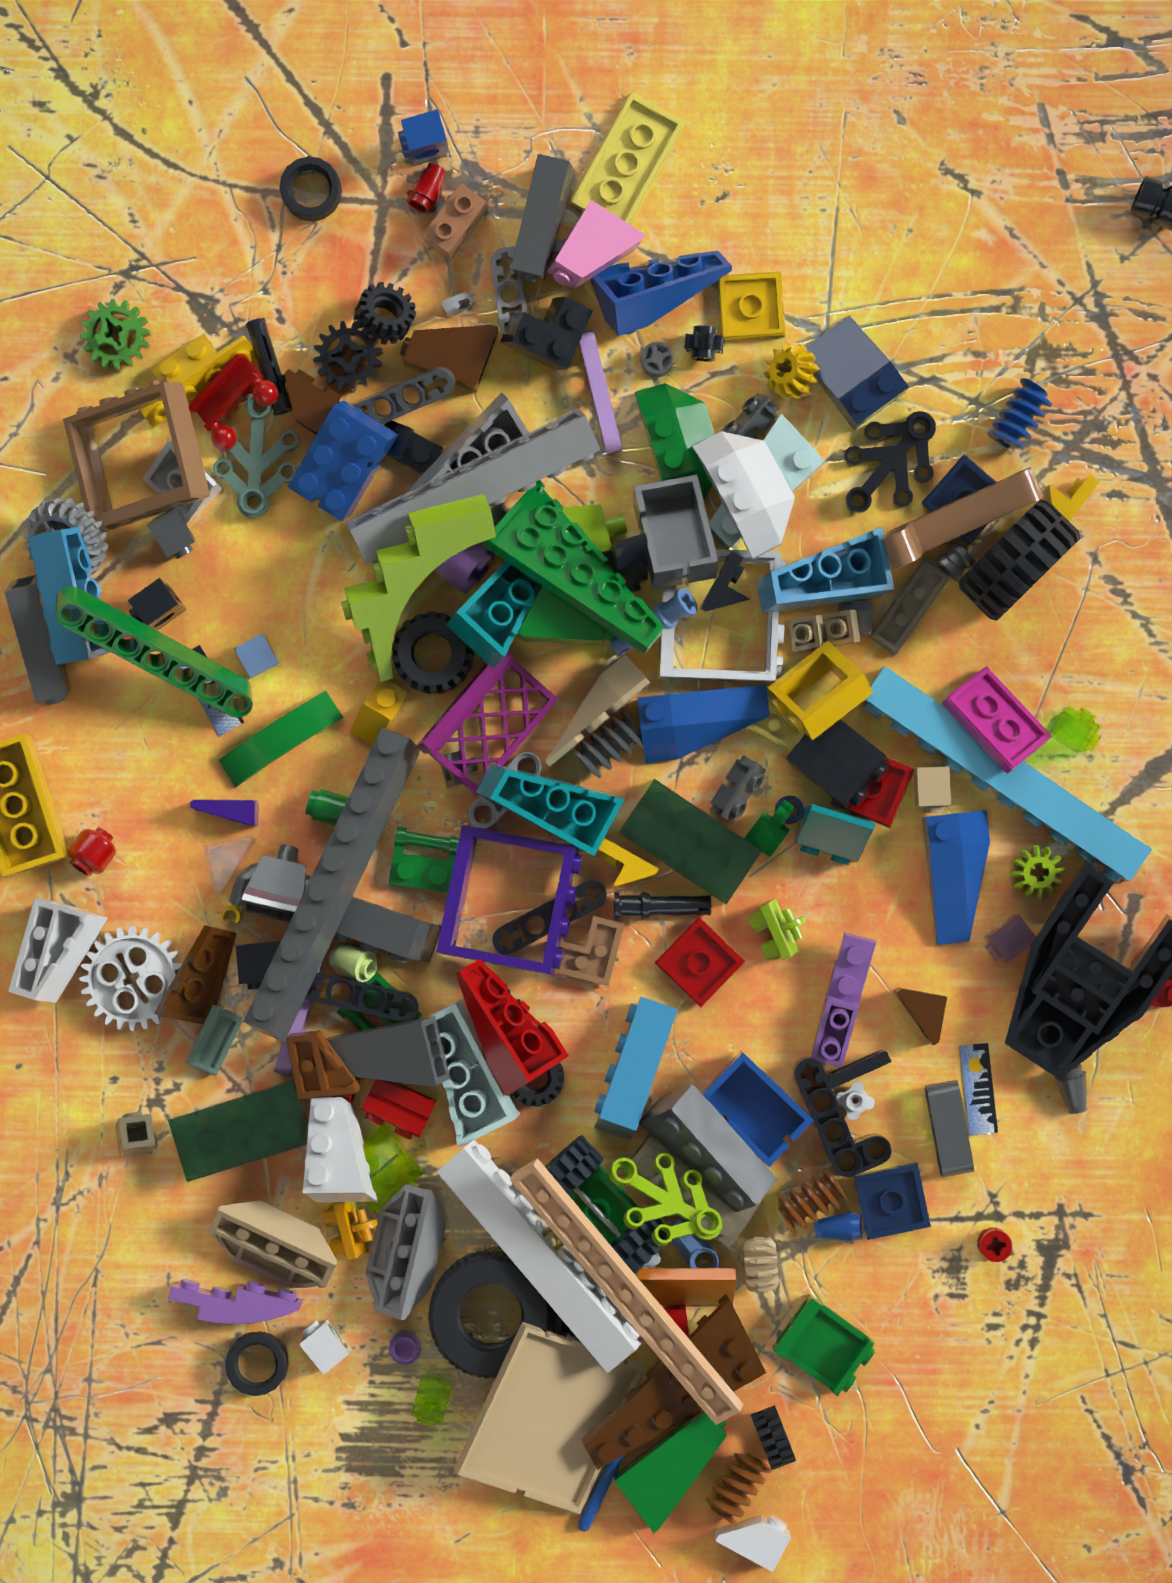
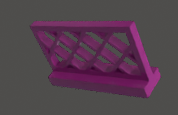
M509 650L494 670L487 663L484 664L416 745L418 749L434 758L476 796L479 795L476 791L483 778L477 785L467 777L466 764L483 763L484 776L489 769V763L496 762V765L503 766L558 700L554 694L512 658L513 654ZM509 668L519 675L520 688L504 689L503 675ZM498 682V689L491 690ZM526 682L530 686H532V688H526ZM527 692H538L547 702L540 710H528ZM505 693H521L522 711L506 712ZM499 694L500 712L484 713L483 699L486 695ZM478 706V713L471 714ZM536 714L529 722V715ZM523 715L524 729L520 734H508L507 716ZM501 716L502 735L486 736L485 717ZM467 718H479L480 736L464 737L463 723ZM458 730V737L451 738L453 734ZM516 738L509 746V739ZM503 739L504 753L500 758H488L487 740ZM481 740L482 759L466 760L464 741ZM447 742H459L460 760L449 761L439 751ZM461 764V771L454 765Z

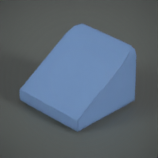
M264 634L234 648L250 678L279 664Z

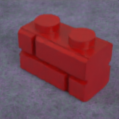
M375 1079L361 1110L367 1113L365 1119L380 1126L385 1121L396 1127L394 1130L396 1134L412 1140L413 1135L420 1138L437 1101L399 1082Z

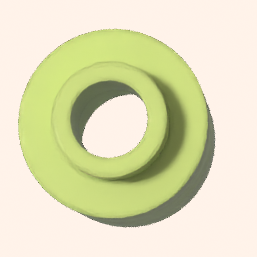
M349 943L338 944L329 955V964L334 971L353 980L367 982L377 971L376 955Z

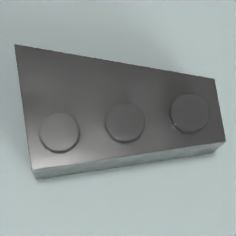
M352 897L333 939L349 943L350 939L360 941L359 948L373 953H377L379 948L389 952L387 958L406 963L407 958L430 963L441 926Z

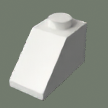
M759 1515L737 1522V1526L730 1524L716 1529L714 1533L716 1542L771 1572L774 1571L791 1539L790 1532L786 1529L787 1524L774 1516H770L767 1519Z

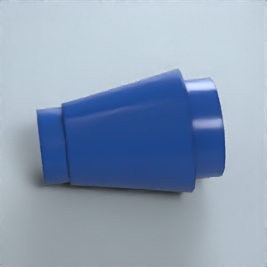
M850 1211L818 1219V1222H814L816 1239L854 1244V1240H862L860 1214H853Z

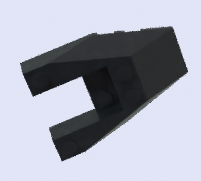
M1084 861L1031 945L1005 1039L1006 1045L1058 1079H1061L1089 1058L1093 1052L1105 1043L1118 1036L1121 1031L1133 1022L1142 1018L1172 974V917L1168 914L1165 915L1130 968L1125 967L1078 936L1114 883L1112 877L1087 861Z

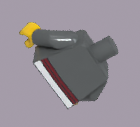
M282 844L280 845L277 858L262 856L258 863L251 864L235 879L229 898L231 905L223 909L221 913L222 919H227L229 910H233L237 916L234 925L243 919L244 912L290 923L311 879V876L306 874V866L295 863L299 850L294 846Z

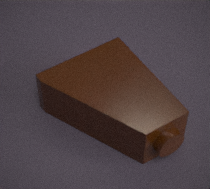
M494 325L414 330L411 338H405L400 355L404 356L403 363L405 366L423 373L436 367H446L454 374L456 385L477 392L499 333L498 327Z

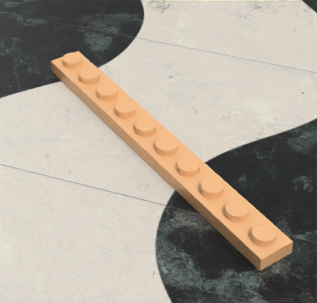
M535 1159L514 1172L510 1181L714 1424L717 1425L741 1412L744 1404L539 1159Z

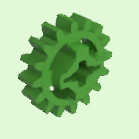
M110 299L109 307H105L99 302V311L97 313L90 309L87 311L91 317L90 322H81L87 329V332L80 334L82 340L88 341L83 346L86 353L94 351L90 359L96 363L102 358V366L105 369H108L110 364L113 363L117 370H121L122 362H126L130 367H133L132 358L136 356L142 360L144 357L140 349L150 347L148 342L144 340V337L151 336V331L143 328L148 323L145 316L137 318L141 312L140 309L135 306L129 310V303L126 300L121 303V306H118L115 299ZM120 314L130 319L120 321L115 319L113 315ZM102 321L100 332L95 334L98 324ZM110 324L119 331L121 346L112 338L113 333ZM136 335L134 344L129 348L131 338ZM111 348L116 350L119 355L106 354L101 350Z

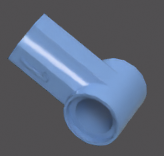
M680 1217L670 1227L687 1222V1220ZM694 1234L672 1239V1243L691 1268H698L695 1264V1258L702 1252L709 1253L713 1257L714 1262L710 1268H718V1255L706 1240H701Z

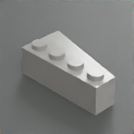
M501 392L417 479L410 489L413 490L529 433L509 399Z

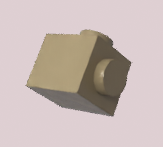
M132 1112L118 1118L116 1133L120 1158L152 1154L155 1148V1138L151 1114L142 1115L141 1112Z

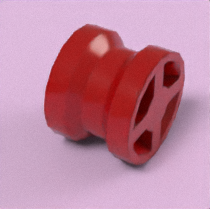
M989 1227L979 1234L977 1247L987 1260L1001 1262L1010 1256L1012 1241L1003 1230L997 1227Z

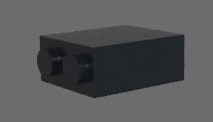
M841 719L814 740L805 734L785 758L793 768L848 811L853 806L857 808L864 802L868 796L866 790L874 781L879 782L889 770L887 765L890 762L886 754Z

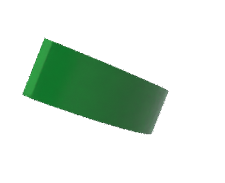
M324 691L265 727L218 761L235 787H238L261 772L263 768L314 735L320 734L344 717L328 692Z

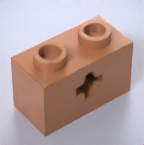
M460 183L423 233L424 242L451 261L488 211L487 201Z

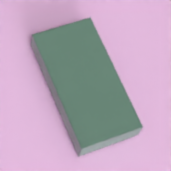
M213 1004L185 1062L189 1066L216 1076L244 1018Z

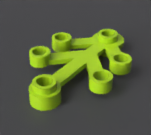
M660 1153L653 1160V1168L658 1174H661L665 1190L638 1175L636 1164L629 1158H619L610 1166L609 1178L615 1185H629L659 1203V1205L643 1209L638 1207L629 1209L623 1218L628 1228L637 1229L644 1222L677 1214L687 1220V1222L671 1227L666 1224L657 1226L652 1232V1240L656 1245L665 1246L672 1239L694 1234L701 1240H712L720 1234L723 1226L721 1216L716 1210L708 1207L701 1185L703 1181L702 1175L697 1170H688L681 1177L682 1187L690 1191L693 1208L683 1201L673 1168L675 1164L674 1158L669 1153ZM659 1159H665L668 1162V1168H662L659 1164ZM617 1169H622L625 1172V1179L617 1176ZM688 1175L696 1179V1185L688 1183ZM630 1213L638 1215L639 1223L631 1221ZM702 1219L709 1222L710 1228L708 1230L701 1226ZM659 1230L666 1232L667 1240L659 1238Z

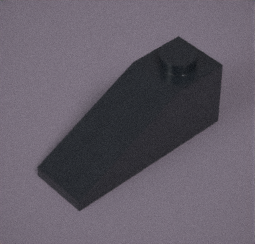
M646 533L614 542L604 553V556L608 559V566L615 574L620 573L627 581L625 586L631 593L642 590L641 584L648 580V539Z

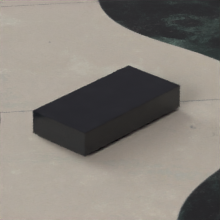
M881 1049L828 1073L827 1078L833 1089L892 1061L888 1052Z

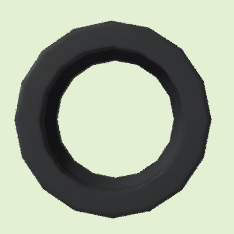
M307 156L296 159L286 167L281 176L279 189L284 205L292 215L301 220L314 222L325 219L336 210L340 203L342 188L338 174L331 164L321 158ZM309 170L323 174L328 180L330 187L329 195L325 202L313 208L304 207L297 203L292 193V186L296 177L302 172Z
M262 1331L249 1332L238 1338L228 1351L225 1362L226 1375L232 1386L241 1393L250 1396L266 1395L275 1390L286 1376L289 1365L288 1353L283 1343L274 1335ZM259 1344L266 1346L272 1351L276 1359V1368L269 1379L264 1382L255 1383L248 1381L242 1376L239 1371L238 1360L245 1348Z

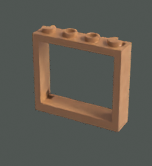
M168 378L159 381L152 380L149 382L150 387L148 388L136 387L124 391L125 396L121 398L114 396L99 400V406L94 408L93 406L80 407L76 411L77 414L63 419L86 512L94 511L93 519L95 521H102L99 527L100 531H110L210 496L183 383L169 382ZM163 401L183 486L113 510L92 426Z

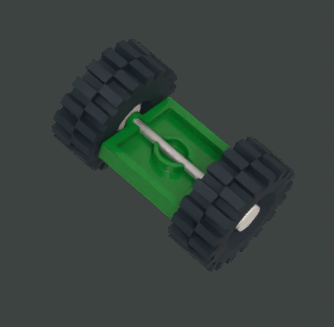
M580 1135L544 1167L632 1272L637 1273L644 1264H647L660 1251L662 1246H658L653 1242L652 1232L657 1226L664 1223L660 1219L644 1222L637 1229H630L625 1225L623 1220L625 1213L633 1207H640L621 1186L615 1185L610 1180L609 1173L600 1165L604 1158L583 1135ZM630 1213L631 1221L639 1223L638 1215ZM659 1230V1238L667 1240L666 1232Z

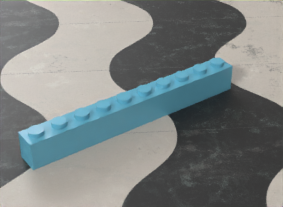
M886 666L880 670L871 683L870 687L873 694L863 701L866 703L863 708L868 713L878 719L883 715L892 721L890 727L902 736L906 737L908 733L919 740L916 745L930 755L937 752L946 758L943 764L949 766L956 773H960L961 770L972 776L970 782L984 792L989 788L999 795L996 798L998 802L1011 810L1017 807L1025 813L1023 819L1033 826L1039 828L1042 824L1052 831L1049 836L1063 846L1069 843L1077 848L1076 855L1090 864L1096 861L1105 868L1103 872L1112 877L1113 881L1119 883L1122 879L1123 881L1130 882L1152 851L1151 848L1024 761L1007 774L944 706Z

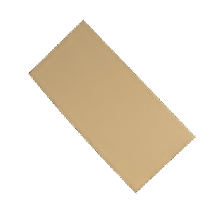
M856 610L788 620L792 652L817 649L826 641H829L833 646L861 642Z

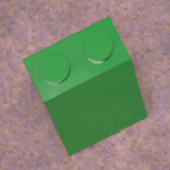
M542 586L518 632L519 639L525 642L600 646L603 645L605 639L611 641L615 635L544 586Z

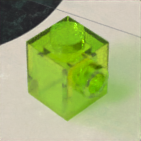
M1070 706L1063 707L1049 733L1052 735L1051 738L1081 755L1085 754L1087 750L1090 752L1094 750L1101 739V735L1098 734L1101 725L1095 722L1097 717L1083 708L1077 711Z
M422 1373L411 1416L417 1417L416 1422L426 1426H435L436 1423H443L454 1381Z

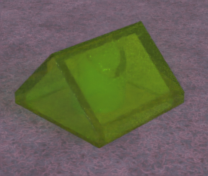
M385 1123L364 1139V1145H362L365 1159L369 1164L371 1172L369 1175L372 1188L376 1193L378 1201L363 1203L375 1214L381 1211L383 1205L392 1196L401 1191L400 1189L405 1184L411 1185L425 1173V1170Z

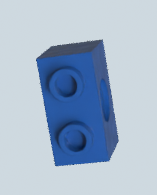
M438 109L401 120L403 130L397 132L404 158L411 157L413 166L450 156L447 138Z

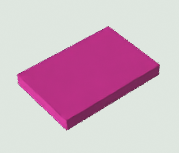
M987 666L942 702L943 706L1007 774L1052 737Z

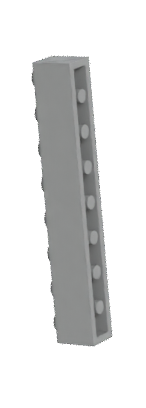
M578 408L345 523L365 563L373 562V564L378 563L376 550L408 542L405 526L410 525L409 512L480 494L485 495L489 506H496L503 503L507 499V495L517 490L518 492L527 491L536 485V481L546 476L553 478L562 474L565 471L564 467L572 463L581 464L589 461L594 457V453L601 449L585 414Z

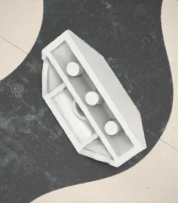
M721 431L692 446L751 558L755 559L782 545L795 496L765 441Z

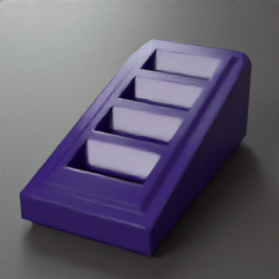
M257 800L190 801V808H194V810L248 826H258L259 802Z

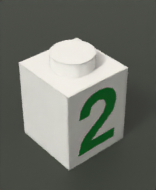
M328 1319L321 1324L316 1320L302 1332L304 1338L299 1344L323 1375L345 1358L352 1349Z

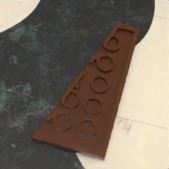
M725 1294L718 1301L719 1306L708 1317L704 1315L697 1322L698 1327L688 1336V1339L734 1392L766 1374V1371L730 1299ZM661 1360L646 1374L647 1379L636 1390L632 1388L624 1396L626 1400L614 1412H608L581 1439L597 1470L703 1410Z

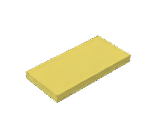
M630 92L573 194L569 206L583 212L592 200L631 225L687 122Z

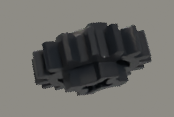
M341 321L340 329L338 330L329 325L328 328L331 334L326 336L320 333L319 338L323 344L314 345V350L320 356L315 357L313 362L315 365H322L317 371L319 376L322 377L328 374L327 385L331 386L336 381L338 382L339 391H343L345 385H349L352 392H355L357 383H361L365 388L368 387L366 378L370 376L376 379L378 376L373 370L374 367L379 368L383 366L382 361L376 359V356L383 354V350L379 347L374 348L379 339L377 338L376 342L370 341L371 337H368L369 334L364 337L361 334L362 331L357 329L355 325L357 321L353 322L351 328H347L345 322ZM351 336L361 339L367 346L356 345L352 342ZM339 339L335 349L328 351L332 343ZM346 350H351L352 354L355 355L351 357L350 363H346L344 358H340L345 356ZM363 362H368L365 369L361 373L357 374V370L361 366V364ZM329 366L340 367L344 370L345 377L333 372Z

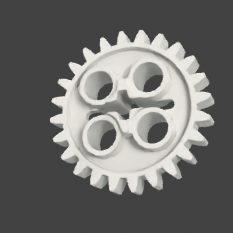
M130 926L128 935L125 934L122 927L117 928V938H114L109 932L105 933L107 943L95 941L94 944L98 952L88 951L86 953L92 962L81 964V967L88 970L89 973L86 976L80 977L79 980L88 982L89 987L83 989L81 993L91 994L92 998L86 1005L97 1004L98 1009L94 1014L96 1017L103 1013L107 1014L105 1019L106 1025L116 1019L117 1029L119 1030L124 1027L126 1022L129 1023L130 1031L136 1030L138 1022L141 1023L144 1029L149 1028L150 1018L156 1024L161 1023L160 1016L154 1014L176 976L177 970L182 965V963H175L173 960L180 952L173 951L169 953L167 949L171 945V941L167 940L162 944L159 943L160 932L155 933L150 938L149 928L147 927L143 928L140 935L137 934L135 926ZM136 947H140L146 952V961L142 965H137L132 961L131 953ZM118 953L124 956L125 963L131 973H139L140 977L136 982L149 1000L147 1004L143 1002L137 986L134 983H127L126 979L130 975L125 966L119 961ZM109 963L115 965L118 969V977L113 982L107 980L103 974L105 966ZM152 975L160 977L163 982V987L158 993L151 992L147 986V981ZM124 991H128L134 996L135 1003L131 1009H125L120 1004V996Z

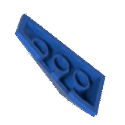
M717 250L680 255L676 262L669 263L659 262V259L648 260L647 266L630 268L629 262L616 264L591 278L590 281L605 321L620 336L648 327L731 272L732 265Z
M766 685L637 698L646 763L678 760L770 717Z

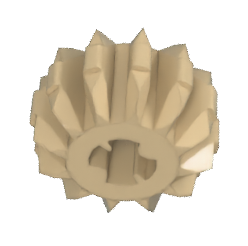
M753 1237V1239L745 1240L743 1243V1263L747 1289L750 1292L758 1291V1293L776 1290L779 1285L775 1242L772 1238Z

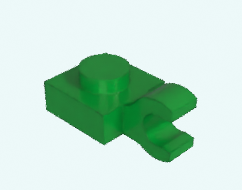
M784 800L773 816L763 811L744 839L768 857H771L790 831L783 824L795 807Z

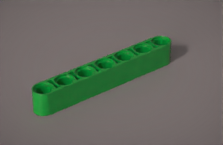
M67 586L57 593L56 620L64 628L229 716L241 718L251 712L253 708L251 685L244 677L77 587ZM66 606H75V607H77V608H75V609H67V608H65V607H66ZM103 621V622H105V623H103V624H95V623H93V622ZM130 636V637H133V638H131V639H123L122 637ZM153 651L161 652L159 654H151ZM186 666V667H188V668H186V669H179L178 667ZM214 681L215 683L207 684L205 682Z

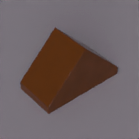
M901 987L894 990L929 1043L933 1046L939 1043L947 997Z

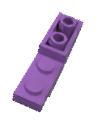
M844 932L825 996L811 1058L842 1068L858 1014L859 1002L876 940Z
M181 1279L180 1283L175 1282L171 1286L168 1297L170 1300L199 1306L198 1320L228 1324L255 1323L283 1317L298 1311L304 1300L297 1298V1293L291 1290L278 1289V1293L265 1290L266 1285L258 1282L247 1281L246 1285L241 1284L237 1288L236 1296H233L229 1289L213 1286L212 1290L199 1288V1282L188 1279Z

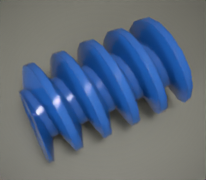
M1026 378L1020 380L1022 387L1014 389L1013 395L1015 398L1007 400L1006 405L1009 409H1002L999 412L1002 420H994L992 423L995 431H987V435L1000 445L1022 451L1025 447L1019 439L1025 438L1030 440L1032 437L1026 428L1037 429L1039 426L1033 417L1044 418L1046 416L1040 409L1041 405L1046 407L1053 405L1047 398V392L1041 386Z

